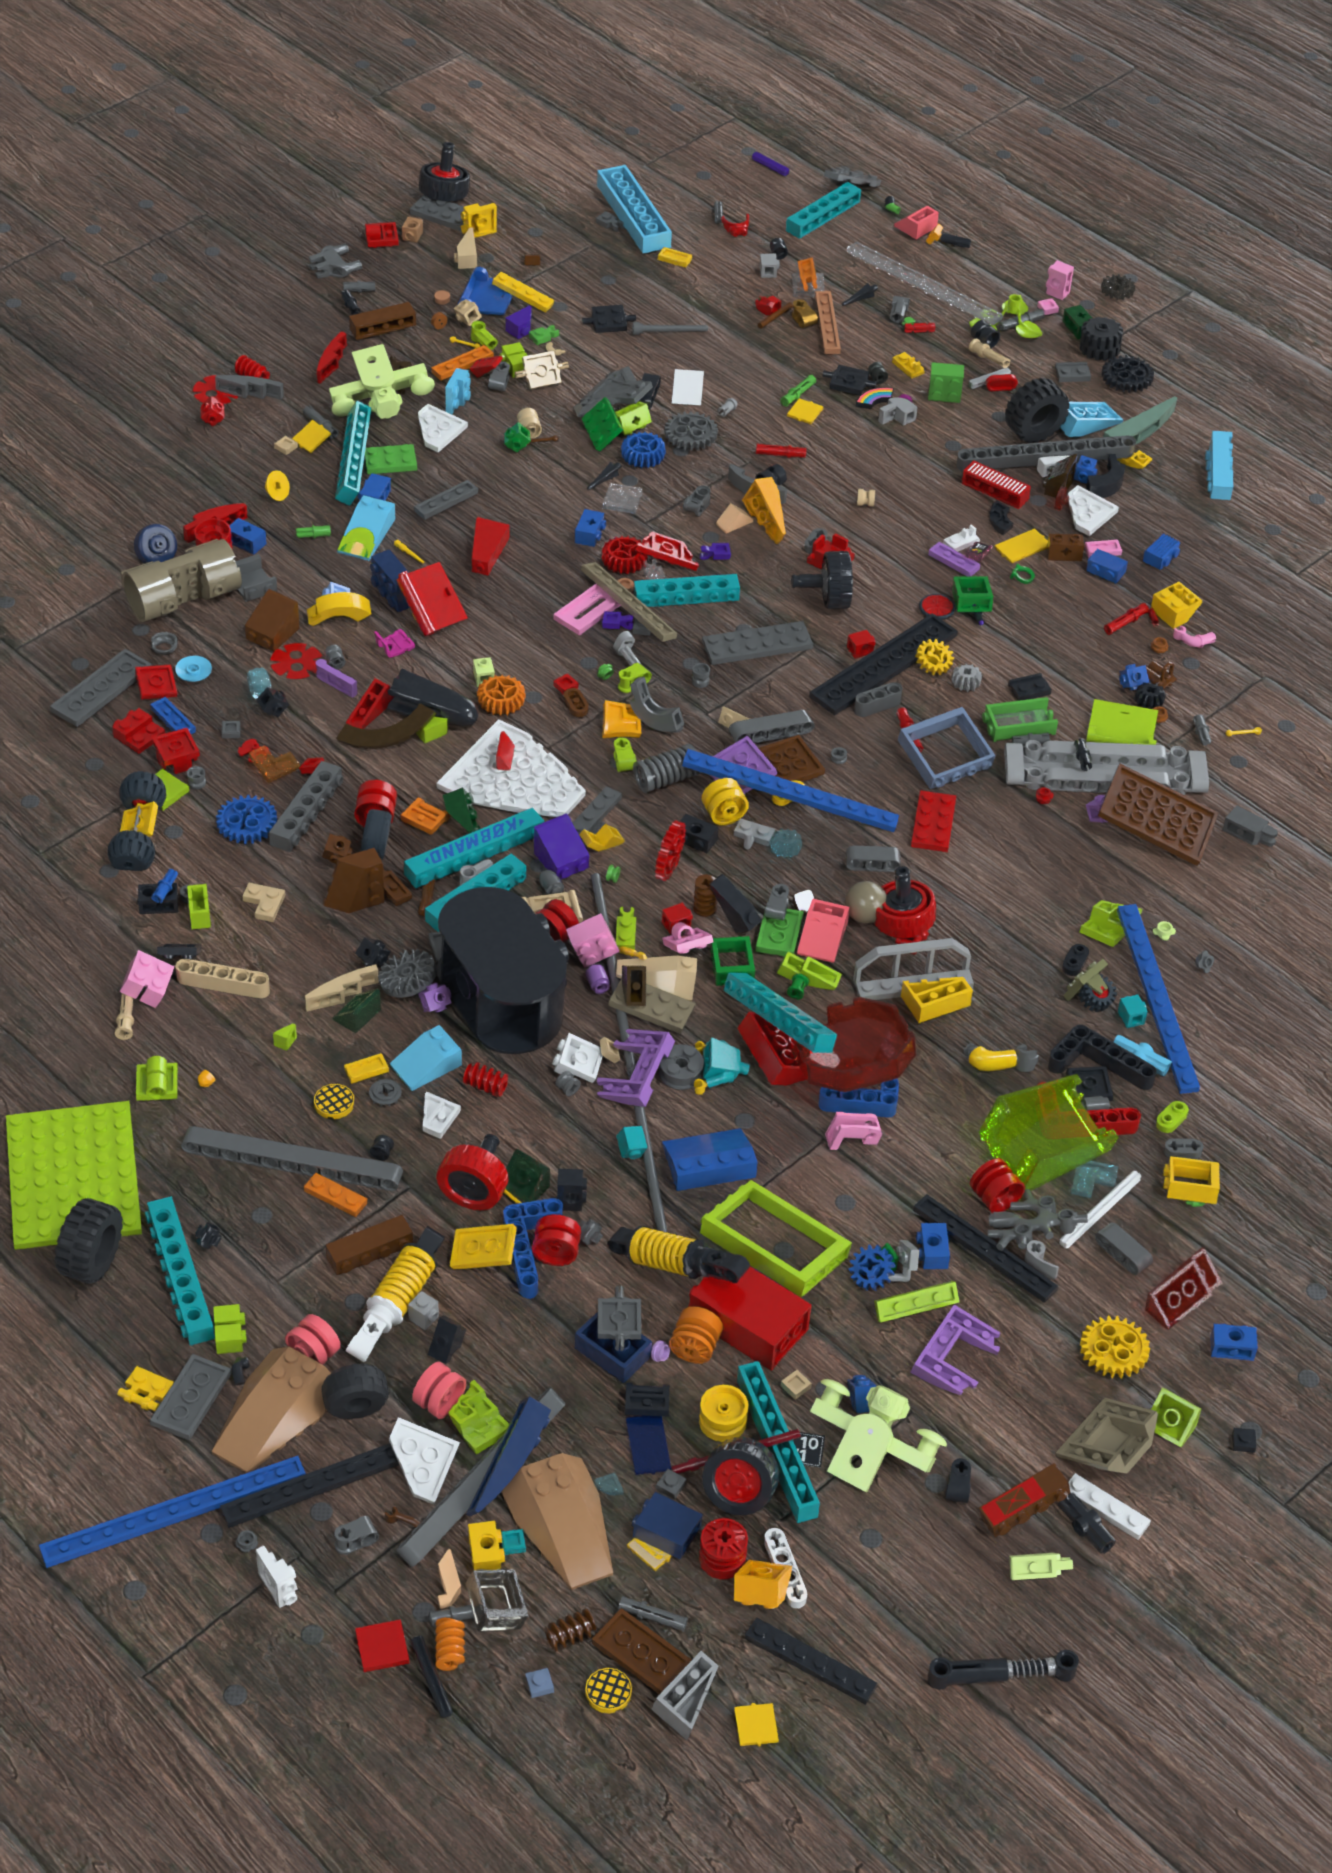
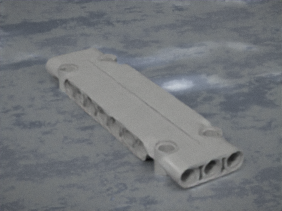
M1036 740L1027 741L1025 746H1022V743H1005L1004 760L1007 785H1026L1027 788L1032 790L1045 786L1052 791L1107 793L1119 763L1183 795L1187 792L1208 793L1209 789L1205 751L1188 750L1187 752L1181 746H1174L1170 752H1167L1166 748L1162 745L1086 742V747L1091 754L1092 768L1089 770L1088 765H1086L1088 771H1083L1079 760L1076 758L1077 751L1072 741H1046L1042 746Z

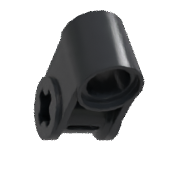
M958 1458L953 1461L945 1500L968 1503L971 1487V1464L966 1459Z

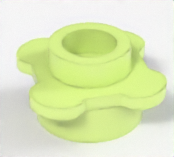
M1166 921L1158 923L1157 928L1153 929V934L1158 935L1162 940H1169V937L1176 932L1172 924Z

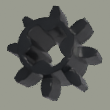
M206 1223L205 1227L200 1224L195 1232V1236L198 1237L196 1242L207 1249H210L212 1245L217 1247L222 1239V1235L219 1234L221 1230L212 1223Z

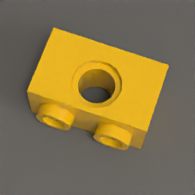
M495 1521L468 1524V1537L474 1575L501 1572V1563L505 1562L504 1549H499V1543H502L501 1529H496Z

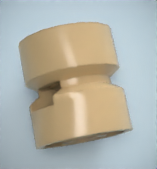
M525 408L519 411L517 421L530 431V439L538 437L542 432L537 412L532 408Z

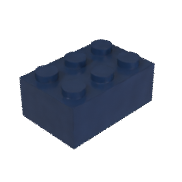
M390 549L371 556L372 585L379 590L381 596L387 599L389 605L397 613L410 608L396 581L399 578L397 575L404 571L409 573V571Z
M598 1312L575 1333V1349L622 1383H625L651 1358L652 1341L642 1334L641 1339H625L623 1351H620V1344L619 1351L615 1350L614 1339H598Z

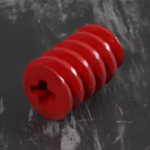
M241 355L235 363V372L240 376L269 379L270 373L265 366L249 357L247 358L246 355Z
M476 1062L474 1066L470 1063L465 1070L463 1083L466 1085L470 1084L473 1088L477 1087L478 1090H484L486 1093H491L493 1096L501 1097L507 1087L509 1075L506 1073L501 1078V1071H497L494 1075V1068H490L486 1072L487 1065H483L479 1069V1062Z

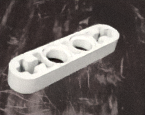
M771 1528L765 1533L764 1544L771 1563L792 1566L791 1574L796 1579L789 1581L785 1599L789 1606L801 1608L806 1604L807 1590L785 1534L778 1528ZM771 1537H775L778 1540V1548H776L774 1540H771ZM783 1554L787 1556L788 1560L786 1562H779L776 1556ZM796 1587L795 1591L797 1596H801L800 1599L793 1597V1588Z

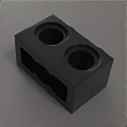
M177 883L172 884V890L167 893L162 903H156L151 898L158 884L138 885L139 914L178 913Z

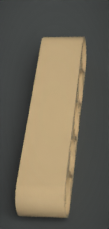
M180 959L175 965L177 981L183 985L254 998H265L270 994L269 977L263 972L191 959Z

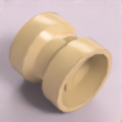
M858 489L857 506L866 504L874 507L875 490L865 491L864 489Z

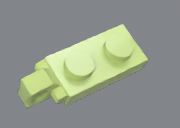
M1059 1553L1009 1556L1010 1578L1012 1580L1057 1577V1575H1061V1570L1073 1569V1560L1070 1557L1060 1558Z

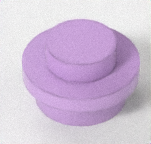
M659 1340L652 1346L651 1357L656 1362L665 1361L669 1357L670 1347L665 1341Z

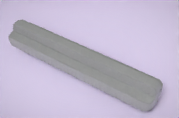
M1004 368L968 381V386L971 389L984 386L989 376L1011 374V370Z

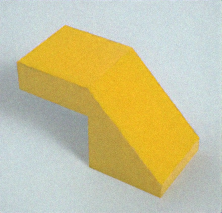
M604 824L596 834L585 829L579 834L587 847L598 852L625 842L619 831L607 824Z

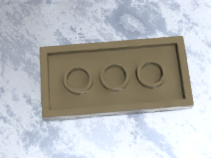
M621 979L609 1000L608 1006L681 1034L696 1003L646 984V1006H626Z

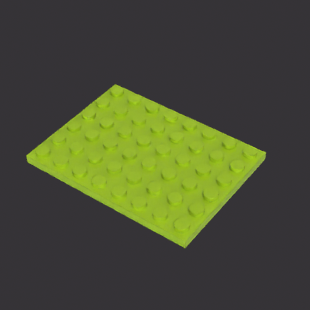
M129 1101L6 1115L15 1250L57 1245V1239L61 1232L60 1229L64 1225L66 1216L69 1215L71 1208L76 1206L78 1201L85 1198H91L118 1208L123 1218L122 1236L142 1234Z

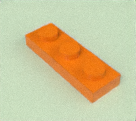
M315 1173L304 1186V1192L354 1217H357L367 1205L366 1197L318 1173Z

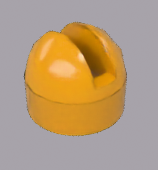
M203 1070L198 1076L199 1085L204 1088L209 1087L216 1081L215 1077L207 1070Z

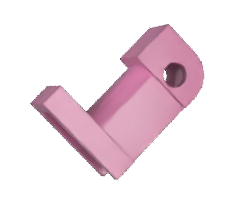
M836 1112L825 1136L829 1149L837 1150L843 1138L862 1139L863 1144L877 1145L882 1136V1131L877 1116L874 1114Z

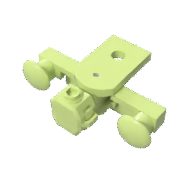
M381 344L352 352V357L361 380L329 388L333 402L332 412L336 416H348L355 401L371 397V401L368 403L371 411L375 412L380 419H389L398 414L400 405L403 403L400 394L395 392L396 390L411 387V391L414 394L422 396L434 389L435 382L432 378L428 377L424 363L393 371L385 347Z
M831 1379L820 1381L826 1388L821 1398H816L810 1412L846 1430L827 1472L865 1492H868L886 1452L925 1472H930L936 1460L935 1455L939 1446L946 1447L947 1443L938 1433L928 1429L916 1431L923 1436L917 1448L893 1437L892 1423L906 1418L910 1410L909 1401L906 1397L884 1386L879 1385L870 1388L866 1397L870 1411L869 1414H861L854 1417L838 1408L843 1395L850 1397L849 1390L841 1383ZM855 1455H859L862 1458V1465L859 1468L853 1467L851 1463Z

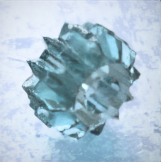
M258 667L249 670L247 674L249 691L256 699L266 687L271 688V681L266 669Z
M780 828V831H775L770 842L772 852L776 853L777 857L782 855L784 859L786 856L792 858L794 855H798L802 848L801 834H797L796 830L790 831L789 828L787 830Z

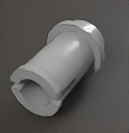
M728 398L725 404L718 408V413L721 412L719 415L725 417L731 410H735L737 408V401L734 398Z

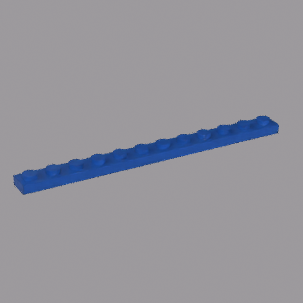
M687 749L682 766L721 779L732 778L740 785L890 832H894L899 818L898 814Z
M1136 904L1118 906L1117 913L1168 1060L1172 1061L1170 1067L1179 1093L1199 1092L1200 1085Z
M295 1456L40 1544V1552L45 1566L48 1568L218 1509L220 1505L297 1478L306 1473L299 1456Z

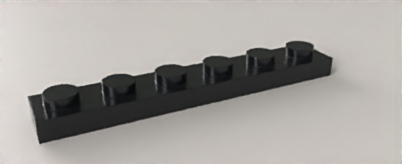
M757 1617L745 1634V1640L865 1705L877 1688V1682Z

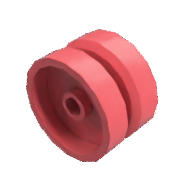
M308 1314L300 1321L298 1327H294L285 1336L287 1347L290 1346L322 1365L326 1363L327 1358H331L341 1348L340 1340L332 1327L319 1316Z
M435 1362L419 1378L412 1394V1401L423 1409L428 1408V1412L436 1418L443 1419L449 1415L448 1412L458 1402L459 1397L464 1394L466 1379L456 1372H451V1369L443 1363Z

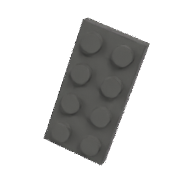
M423 195L410 208L411 215L461 231V225L464 224L461 219L463 206L456 203L440 201Z
M192 1354L150 1419V1425L190 1441L232 1374L231 1368Z

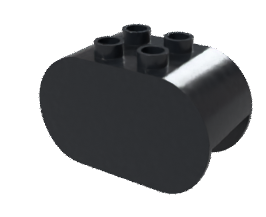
M479 887L466 890L451 898L443 906L438 917V928L442 935L441 958L437 965V978L440 985H445L449 988L451 1001L476 1038L485 1047L505 1054H522L544 1047L557 1036L563 1022L565 987L567 986L566 962L569 960L565 944L560 939L554 941L550 936L548 921L542 913L535 915L528 903L511 891L496 887Z

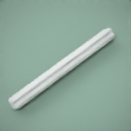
M1132 1171L1087 1213L1088 1223H1078L1071 1234H1065L1060 1238L1059 1244L1065 1249L1069 1248L1141 1180V1174L1137 1171Z

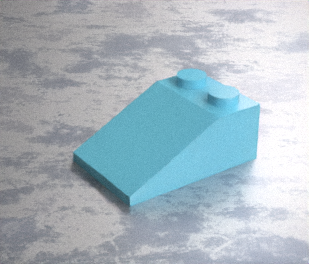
M438 1025L421 1034L390 1063V1067L407 1087L413 1091L462 1066V1050L445 1030Z

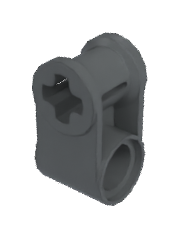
M501 361L493 370L489 378V389L505 392L510 378L508 374L510 365L507 362Z
M705 485L698 486L686 498L683 510H689L695 513L696 516H701L703 511L710 505V488Z
M776 884L773 886L770 898L766 904L765 917L784 921L789 888L786 885Z
M362 1516L352 1522L340 1525L334 1533L336 1539L335 1550L343 1555L370 1546L379 1539V1534L368 1516Z

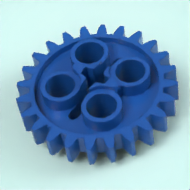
M240 795L238 800L233 797V802L226 801V805H221V810L217 811L216 823L219 833H223L224 838L229 837V841L236 839V843L243 840L244 844H246L250 840L253 844L254 839L261 841V837L268 838V833L277 822V811L274 810V805L270 806V801L264 802V798L257 800L256 795L253 799L250 798V795H247L246 798Z

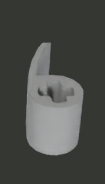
M1038 1240L1030 1241L1026 1247L1025 1263L1045 1277L1055 1280L1059 1267L1043 1260L1045 1245Z

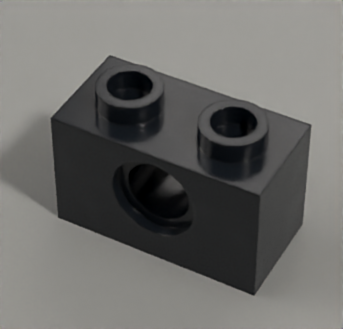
M685 814L679 821L686 825L685 845L707 854L717 842L718 826L689 814Z
M558 1169L557 1199L562 1202L563 1211H582V1203H586L587 1191H583L587 1190V1178H583V1169Z

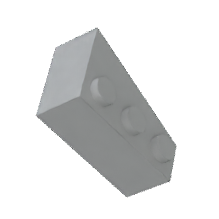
M702 1651L656 1698L652 1710L686 1740L689 1738L718 1669V1665Z

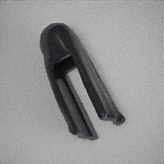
M403 668L400 670L399 675L394 678L391 688L388 689V695L394 696L387 706L388 711L407 717L419 704H422L436 712L434 717L447 718L448 725L467 727L474 725L478 720L479 710L472 700L452 689Z

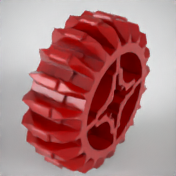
M621 535L620 538L615 536L614 539H609L608 542H605L602 549V562L605 567H608V570L628 575L629 572L635 573V571H640L645 566L648 555L635 551L637 543H641V540H636L635 537L629 538V535L627 537Z

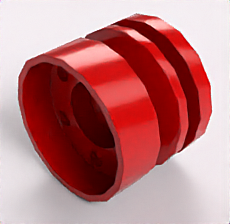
M209 518L201 521L195 527L196 546L215 539H224L233 550L231 528L224 520Z
M1001 1158L992 1159L983 1164L970 1179L971 1189L976 1192L979 1198H982L983 1203L991 1213L1004 1212L1010 1209L1011 1202H1018L1025 1191L1024 1183Z
M720 1518L706 1524L701 1533L699 1552L700 1565L706 1574L722 1580L734 1578V1575L746 1563L748 1535L740 1523L733 1519Z

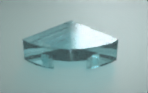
M616 1473L595 1479L594 1484L601 1492L613 1496L623 1495V1488Z

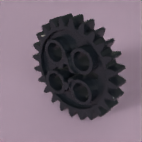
M1119 355V358L1114 356L1113 360L1108 359V362L1104 363L1101 376L1103 381H1106V384H1110V388L1116 387V391L1122 389V392L1127 390L1130 393L1133 390L1137 393V390L1142 392L1143 388L1148 389V386H1151L1154 379V371L1149 363L1145 364L1146 360L1140 361L1139 357L1134 359V356L1128 358L1127 355L1123 358Z

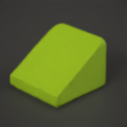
M290 1024L273 1033L274 1046L286 1051L297 1038L295 1024Z

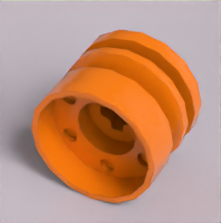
M687 1307L680 1313L676 1328L669 1340V1347L676 1356L694 1364L706 1363L713 1355L716 1343L723 1330V1323L718 1316L707 1309Z

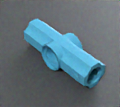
M1117 1035L1114 1043L1153 1065L1159 1075L1165 1076L1172 1061L1154 1053L1153 1048L1149 1044H1137L1121 1035Z

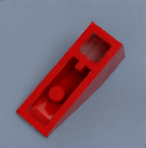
M374 678L346 721V724L360 729L367 727L387 709L388 704L394 698V696L388 695V689L391 687Z

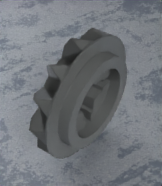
M383 1079L372 1084L369 1096L374 1104L379 1103L380 1106L387 1104L390 1107L391 1103L397 1104L398 1099L401 1098L402 1091L397 1082ZM383 1089H384L385 1092L388 1094L387 1097L384 1096V1094H383Z

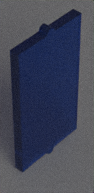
M642 1415L640 1417L626 1418L635 1475L648 1473L655 1475L657 1472H666L667 1469L671 1470L662 1416Z

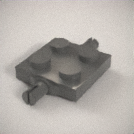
M619 1286L615 1287V1297L609 1299L598 1298V1339H614L615 1350L619 1351V1344L620 1351L624 1350L625 1339H641V1299L624 1297L623 1286H620V1293Z

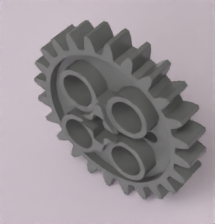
M684 411L683 415L677 413V417L672 415V419H668V422L665 423L664 434L665 438H668V442H672V446L677 445L678 449L683 447L684 450L689 448L690 451L696 448L698 451L699 447L705 449V445L710 447L711 443H715L718 428L717 424H714V420H710V416L705 417V414L699 415V412L693 414L692 411L687 414Z

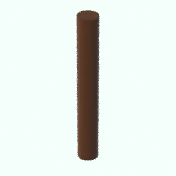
M787 303L759 322L758 327L762 329L793 307L792 303Z

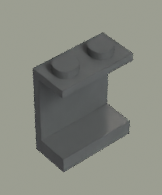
M259 554L235 561L237 568H240L242 578L241 588L237 589L245 602L264 596L268 589L277 591V579L275 576L269 578L264 572Z

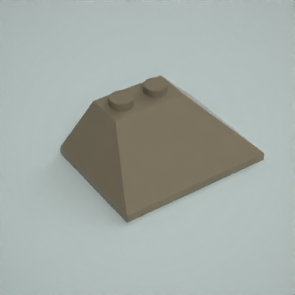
M1104 1398L1058 1449L1056 1456L1107 1471L1128 1473L1151 1447L1158 1413L1154 1410Z

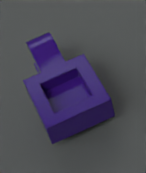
M712 543L711 546H701V552H703L700 553L701 560H707L711 556H713V560L731 558L729 543Z
M604 611L602 628L620 629V626H623L625 629L631 630L633 629V623L629 622H633V616H622V612Z

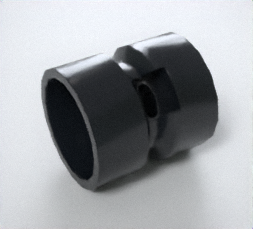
M984 320L977 321L971 329V337L979 339L983 344H988L990 349L1000 340V332Z
M774 464L755 476V479L772 477L777 485H782L787 480L786 472L779 464Z

